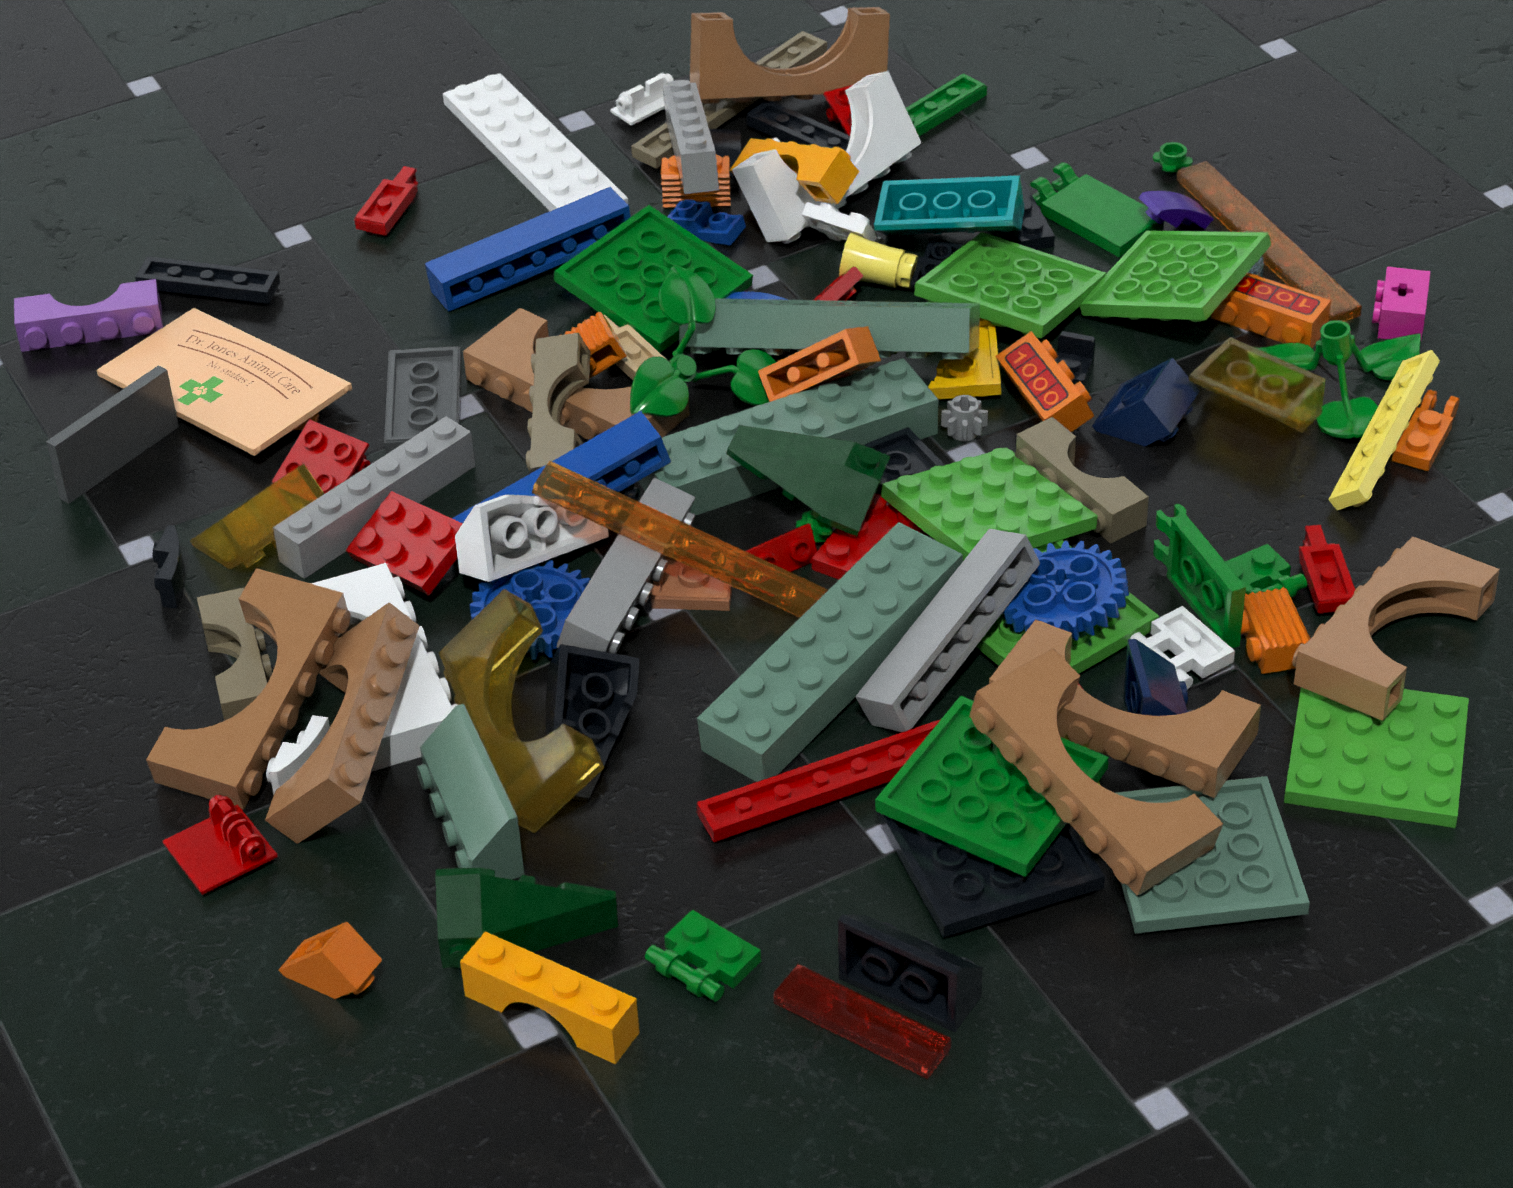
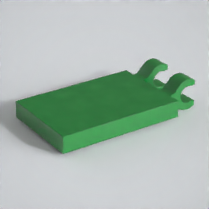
M1061 162L1053 168V172L1060 175V177L1052 182V186L1044 177H1038L1030 183V186L1038 191L1032 196L1037 205L1041 206V212L1045 217L1119 258L1133 246L1145 231H1159L1164 228V222L1160 225L1145 213L1148 209L1147 206L1087 174L1078 178L1072 167L1065 162Z
M1174 505V517H1168L1162 510H1158L1156 512V527L1168 536L1170 542L1168 547L1163 545L1159 539L1154 540V557L1163 562L1167 567V578L1202 622L1231 648L1240 646L1246 586L1186 515V509L1182 505Z

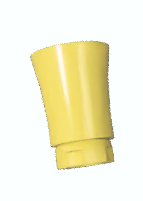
M851 232L844 246L839 276L854 266L863 275L859 280L861 282L910 289V283L918 262V255L905 253V250L889 247Z

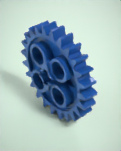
M1064 541L1059 549H1055L1052 543H1048L1047 551L1043 553L1033 548L1041 564L1002 614H1004L1005 623L1013 624L1014 632L1016 633L1023 630L1026 632L1036 619L1071 632L1072 638L1075 641L1079 640V632L1085 631L1092 636L1094 635L1093 626L1099 625L1107 628V617L1118 618V608L1126 607L1125 596L1129 595L1126 570L1121 567L1119 558L1112 559L1110 550L1100 553L1098 544L1086 550L1084 541H1080L1075 548H1070L1068 541Z
M549 560L545 566H539L538 563L490 581V583L479 582V592L472 593L473 603H470L472 628L474 631H477L479 641L487 639V647L489 649L500 646V655H505L509 651L514 650L516 659H520L524 652H530L532 660H536L538 653L544 651L549 658H552L553 649L558 648L556 646L565 620L591 579H582L581 570L579 569L569 573L568 564L566 563L556 569L554 568L553 560Z

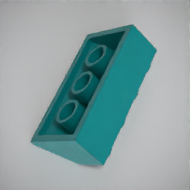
M1020 176L883 181L874 229L884 235L974 233L986 231L1008 232L1021 230L1025 207Z

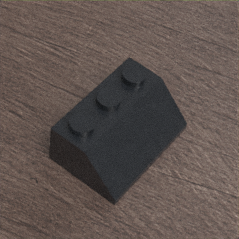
M842 914L838 919L840 980L952 1032L957 1031L982 997L983 967L974 964L971 960L958 957L936 947L927 940L918 939L898 930L889 923L878 921L867 915Z

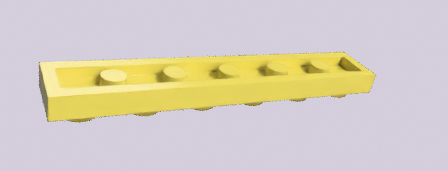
M1432 350L1402 361L1328 499L1337 511L1352 505L1354 507L1361 506L1371 498L1372 490L1377 480L1383 475L1388 459L1397 449L1399 438L1409 426L1410 417L1415 408L1421 403V396L1427 385L1433 380L1432 375L1440 360Z

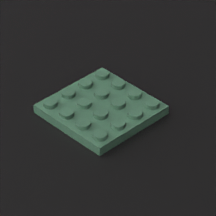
M1268 776L1227 780L1215 798L1191 790L1183 785L1116 792V794L1126 798L1151 803L1178 801L1195 794L1223 823L1213 849L1137 896L1126 884L1121 883L1135 933L1308 914L1310 902Z

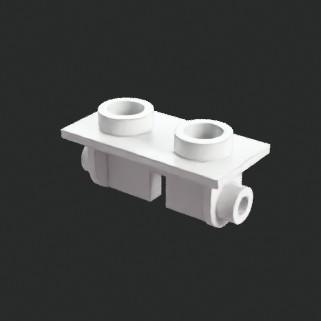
M660 73L645 82L646 91H644L642 85H638L627 92L621 93L616 100L617 106L610 109L611 113L628 124L633 125L660 110H664L663 86L670 85L674 81L673 77L669 73Z

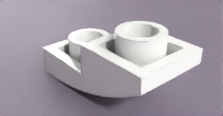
M312 715L306 730L299 733L297 743L283 742L276 758L272 757L270 759L266 777L267 781L272 784L273 794H275L276 789L288 781L302 767L318 747L330 728L328 717Z

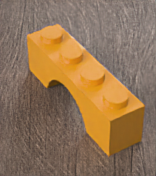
M751 138L730 169L734 175L732 169L753 154L776 149L784 163L797 173L796 180L815 201L839 204L859 173V170L850 161L851 156L842 148H826L816 144L802 145L792 141L788 143L777 142L769 138L766 140Z
M488 932L483 933L460 961L466 997L501 1013L509 1004L514 1002L536 1006L559 1021L569 1032L578 1048L613 1064L618 1062L639 1034L637 999Z

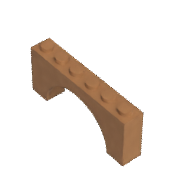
M880 7L848 8L843 31L828 51L807 64L781 69L765 67L749 60L737 43L733 29V19L725 13H691L690 83L696 82L701 102L706 104H716L720 102V99L731 98L734 102H750L751 97H763L767 101H780L782 96H794V98L800 100L813 99V95L850 86L867 75L887 71L890 14Z
M522 308L516 310L463 351L466 380L533 412V406L529 397L530 386L534 385L531 356L536 352V339L549 337L547 320ZM632 386L618 389H591L584 387L577 389L569 396L562 407L560 425L574 429L577 434L585 439L590 440L634 415L630 413ZM689 398L685 409L675 416L659 417L644 414L661 438L689 416Z
M1412 537L1401 549L1396 548L1390 560L1383 567L1379 566L1376 568L1371 579L1364 586L1359 585L1353 597L1345 605L1340 604L1337 607L1333 617L1326 624L1318 626L1314 636L1306 644L1302 643L1298 646L1292 661L1293 666L1296 667L1294 684L1383 721L1402 701L1407 667L1385 655L1376 646L1371 636L1387 623L1414 614L1447 613L1477 620L1494 602L1500 569Z
M258 568L255 569L239 597V602L246 623L262 629L278 646L276 664L267 685L249 706L221 723L205 728L187 730L165 727L146 759L155 783L207 799H211L216 795L227 796L233 801L234 805L238 804L241 809H244L250 797L255 796L260 790L263 774L272 757L276 758L285 733L296 724L302 702L305 697H309L313 693L319 671L323 665H327L331 660L334 644L340 633L344 634L348 629L351 618L342 592Z
M390 602L337 638L331 660L327 665H323L319 671V674L345 693L343 702L331 727L312 755L288 781L276 789L265 819L266 822L297 844L361 803L419 629L417 623Z
M1035 619L989 678V684L1051 648H1054L1070 664L1072 633ZM1077 685L1072 702L1066 705L1057 715V727L1060 737L1215 798L1258 734L1261 705L1222 690L1211 702L1190 712L1167 716L1141 715L1122 711L1104 704Z
M1051 648L979 689L976 692L969 717L972 719L975 727L981 733L986 734L1000 749L1003 757L1022 772L1028 779L1030 786L1036 792L1041 793L1052 804L1059 817L1064 822L1069 823L1081 835L1087 847L1092 852L1097 853L1111 867L1116 878L1121 883L1126 884L1138 896L1213 849L1223 823L1195 794L1178 801L1165 803L1137 801L1104 788L1087 776L1076 765L1060 738L1057 727V715L1066 705L1072 702L1080 675L1054 648Z

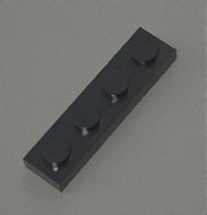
M766 100L746 114L747 126L774 138L777 137V139L786 143L792 141L802 145L816 144L826 148L839 147L845 151L849 144V135L772 101Z
M147 256L135 276L136 282L156 279L158 291L218 297L220 299H235L254 303H270L280 284L279 271Z

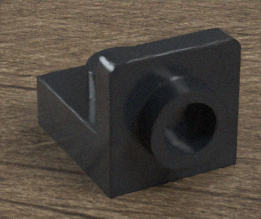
M1062 331L1058 337V358L1055 361L1059 363L1063 360L1075 376L1072 383L1075 385L1080 381L1085 387L1094 367L1095 338Z

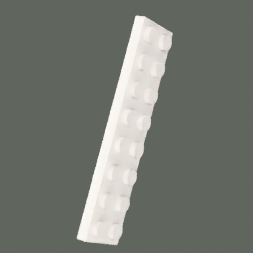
M500 73L488 75L484 79L467 85H460L453 90L443 93L444 105L549 211L608 187H611L628 204V197Z

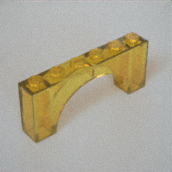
M503 589L439 652V656L445 668L443 674L451 683L456 695L454 701L458 705H465L518 817V825L535 833L604 769V765L592 739L565 724H562L551 734L535 741L521 742L513 724L511 711L514 681L526 652L535 639L543 632V629L532 605Z

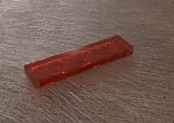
M800 964L796 965L773 993L775 1004L928 1079L951 1049V1038Z

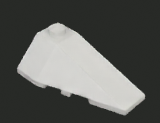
M503 495L477 504L473 507L455 535L459 573L490 582L607 538L609 534L605 500Z

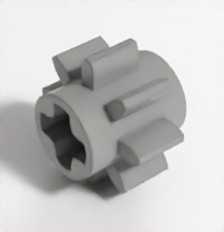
M960 395L953 398L952 401H947V410L941 411V426L948 427L947 435L952 436L958 441H971L977 435L981 436L982 427L988 426V410L981 409L982 401H978L970 395Z

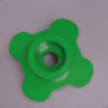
M1165 143L1160 147V152L1153 154V161L1159 162L1162 165V170L1165 172H1178L1182 167H1190L1193 164V159L1187 157V148L1181 143Z
M812 510L803 512L802 520L796 521V528L809 523L811 524L815 542H825L833 533V527L811 515Z

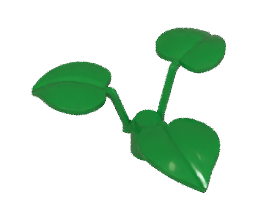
M679 266L670 268L668 275L660 286V308L671 322L677 325L688 324V330L677 349L673 351L672 359L668 361L660 356L651 357L642 362L638 367L631 387L630 413L636 414L642 411L643 414L659 417L675 416L681 413L688 404L689 391L687 383L690 381L696 383L700 379L725 373L735 374L731 380V388L739 399L753 406L768 403L769 399L758 371L776 363V361L766 352L756 349L747 350L739 355L737 367L729 365L700 373L696 372L695 361L690 356L683 355L685 347L695 332L696 323L708 324L714 318L716 305L711 289L701 277Z
M1334 320L1325 323L1321 327V341H1316L1315 352L1310 346L1302 343H1283L1261 348L1250 347V357L1255 371L1262 379L1274 385L1289 386L1303 382L1307 377V370H1315L1317 368L1321 355L1329 364L1336 365L1342 401H1333L1323 405L1317 412V425L1327 435L1350 439L1363 436L1378 406L1368 397H1358L1349 400L1344 364L1353 353L1363 372L1372 371L1375 377L1379 379L1393 380L1402 361L1420 355L1421 335L1418 333L1381 341L1359 351L1355 344V336L1351 335L1349 324L1344 321Z

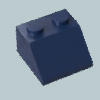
M1171 358L1122 383L1092 427L1096 432L1142 446H1147L1157 440L1165 442L1179 430L1177 424L1192 411L1193 406L1191 404L1200 391L1177 362Z
M1128 639L1123 698L1127 712L1141 715L1167 716L1193 711L1186 708L1188 703L1187 686L1185 681L1178 680L1175 665L1137 639Z

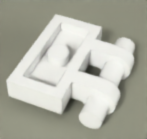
M809 202L806 203L802 216L812 228L825 233L829 239L838 242L841 239L847 241L849 234L852 232L884 245V238L877 236L869 224L870 220L865 216L855 212H851L849 216L840 213L836 207L823 202L819 206Z
M1183 606L1152 621L1151 634L1153 636L1146 638L1140 632H1136L1130 638L1137 639L1174 664L1178 680L1185 681L1187 690L1193 684V678L1187 674L1190 670H1193L1203 679L1234 662L1235 650ZM1169 649L1176 656L1170 659L1163 652Z

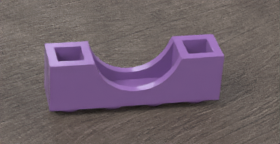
M156 279L120 284L116 292L107 299L86 306L62 304L56 301L50 294L14 298V324L21 352L153 334L163 328L162 307Z

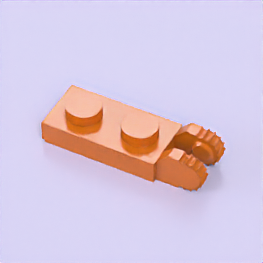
M1428 390L1423 397L1420 408L1417 407L1409 421V426L1400 437L1397 449L1393 452L1392 461L1429 471L1452 429L1453 419L1458 410L1460 399L1450 396L1446 402L1443 414L1433 411L1437 402V391Z

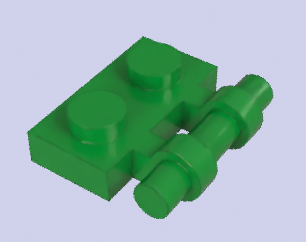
M1269 544L1225 561L1246 586L1245 593L1247 595L1251 592L1258 593L1260 590L1265 592L1267 589L1272 591L1275 588L1280 590L1282 587H1285L1290 597L1293 598L1296 596L1297 591L1307 587V580L1302 573L1290 577L1291 566Z
M691 910L664 936L665 948L667 950L664 951L656 945H651L645 954V960L656 966V972L668 979L675 977L686 984L689 992L698 997L705 995L715 1002L722 997L725 990L724 986L718 983L719 981L734 989L761 962L760 949L694 910ZM690 962V963H692L693 965L697 966L698 968H697V969H694L693 967L689 966L687 963Z

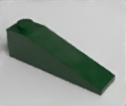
M739 425L726 452L729 457L760 479H771L784 489L782 494L791 501L797 498L812 509L811 515L820 522L854 536H857L891 457L853 441Z
M481 867L436 869L437 930L442 968H461L460 961L484 932H488L528 951L535 952L618 927L616 891L567 882L558 885V887L535 884V877L521 875L519 881L495 877V870Z

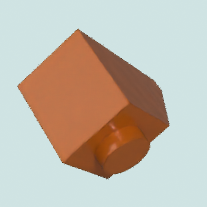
M345 922L304 940L278 971L286 978L337 999L351 992L354 995L363 992L375 979L372 972L380 964L382 958L348 922Z

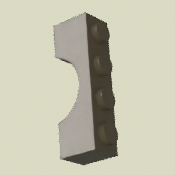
M579 333L536 339V352L531 356L534 385L530 386L529 389L530 402L533 406L532 418L528 419L531 450H528L526 453V464L530 473L583 444L574 429L560 425V413L566 400L577 389L589 383L590 350Z
M1051 417L1017 433L1015 457L1025 464L1036 468L1039 474L1057 484L1066 493L1098 515L1097 527L1093 531L1099 533L1110 544L1147 526L1149 496L1125 476L1100 478L1078 470L1074 466L1076 436L1055 418Z
M244 587L197 597L208 652L224 653L237 659L230 668L215 676L224 721L249 706L267 685L266 679L272 675L269 655H260V652L267 651L263 631L260 628L254 629V625L246 623L239 597Z

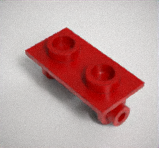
M805 524L740 554V558L736 559V566L740 573H748L752 588L812 562V557L817 552L811 524Z

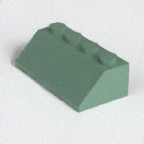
M457 705L420 747L422 765L416 767L420 784L423 790L430 789L432 792L429 794V800L436 818L443 817L445 821L442 822L444 837L449 847L456 846L458 850L455 852L458 868L481 867L495 870V877L506 879L518 878L524 875L518 817L465 705Z

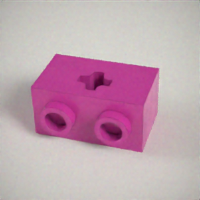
M1387 267L1385 281L1378 280L1372 323L1379 324L1377 338L1393 339L1420 333L1422 341L1430 271Z

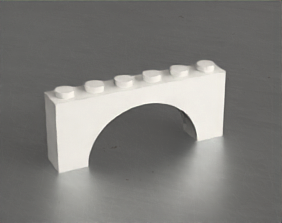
M889 71L867 75L845 90L852 117L851 135L846 152L851 156L850 161L856 166L859 173L839 204L827 203L837 209L846 204V197L869 187L867 182L871 179H877L889 173V166L893 163H900L912 156L911 150L922 143ZM776 149L755 153L732 169L767 243L782 241L783 244L790 243L802 235L800 232L802 229L811 227L802 216V212L807 202L818 206L821 202L815 201L796 180L797 173L784 163Z
M386 563L311 583L344 594L348 611L351 614L346 632L389 602L416 623V616L411 602L403 601L405 593L400 577H392ZM419 626L371 772L420 758V747L454 707L458 705H451L449 702L452 698L446 678L439 679L437 676L440 674L438 662L433 651L428 653L426 651L428 644L422 626Z

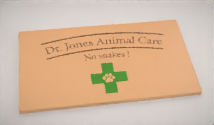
M196 308L189 310L97 369L99 377L124 389L159 365L168 371L176 415L179 418L254 456L352 390L350 382Z

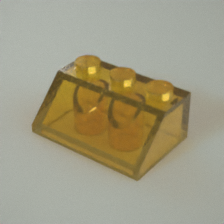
M1231 337L1189 375L1190 382L1207 391L1299 432H1303L1322 414L1325 378Z
M302 464L192 538L190 542L195 548L230 570L242 562L248 568L266 556L262 549L268 544L272 543L277 548L273 527L324 495V492L306 466Z

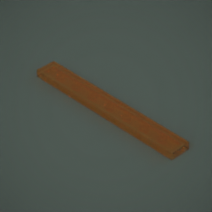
M1207 161L1178 170L1177 181L1231 232H1268L1272 245L1261 256L1260 260L1288 286L1331 300L1329 321H1347L1361 316L1362 305Z
M550 460L534 484L533 494L797 617H801L828 591L824 587Z

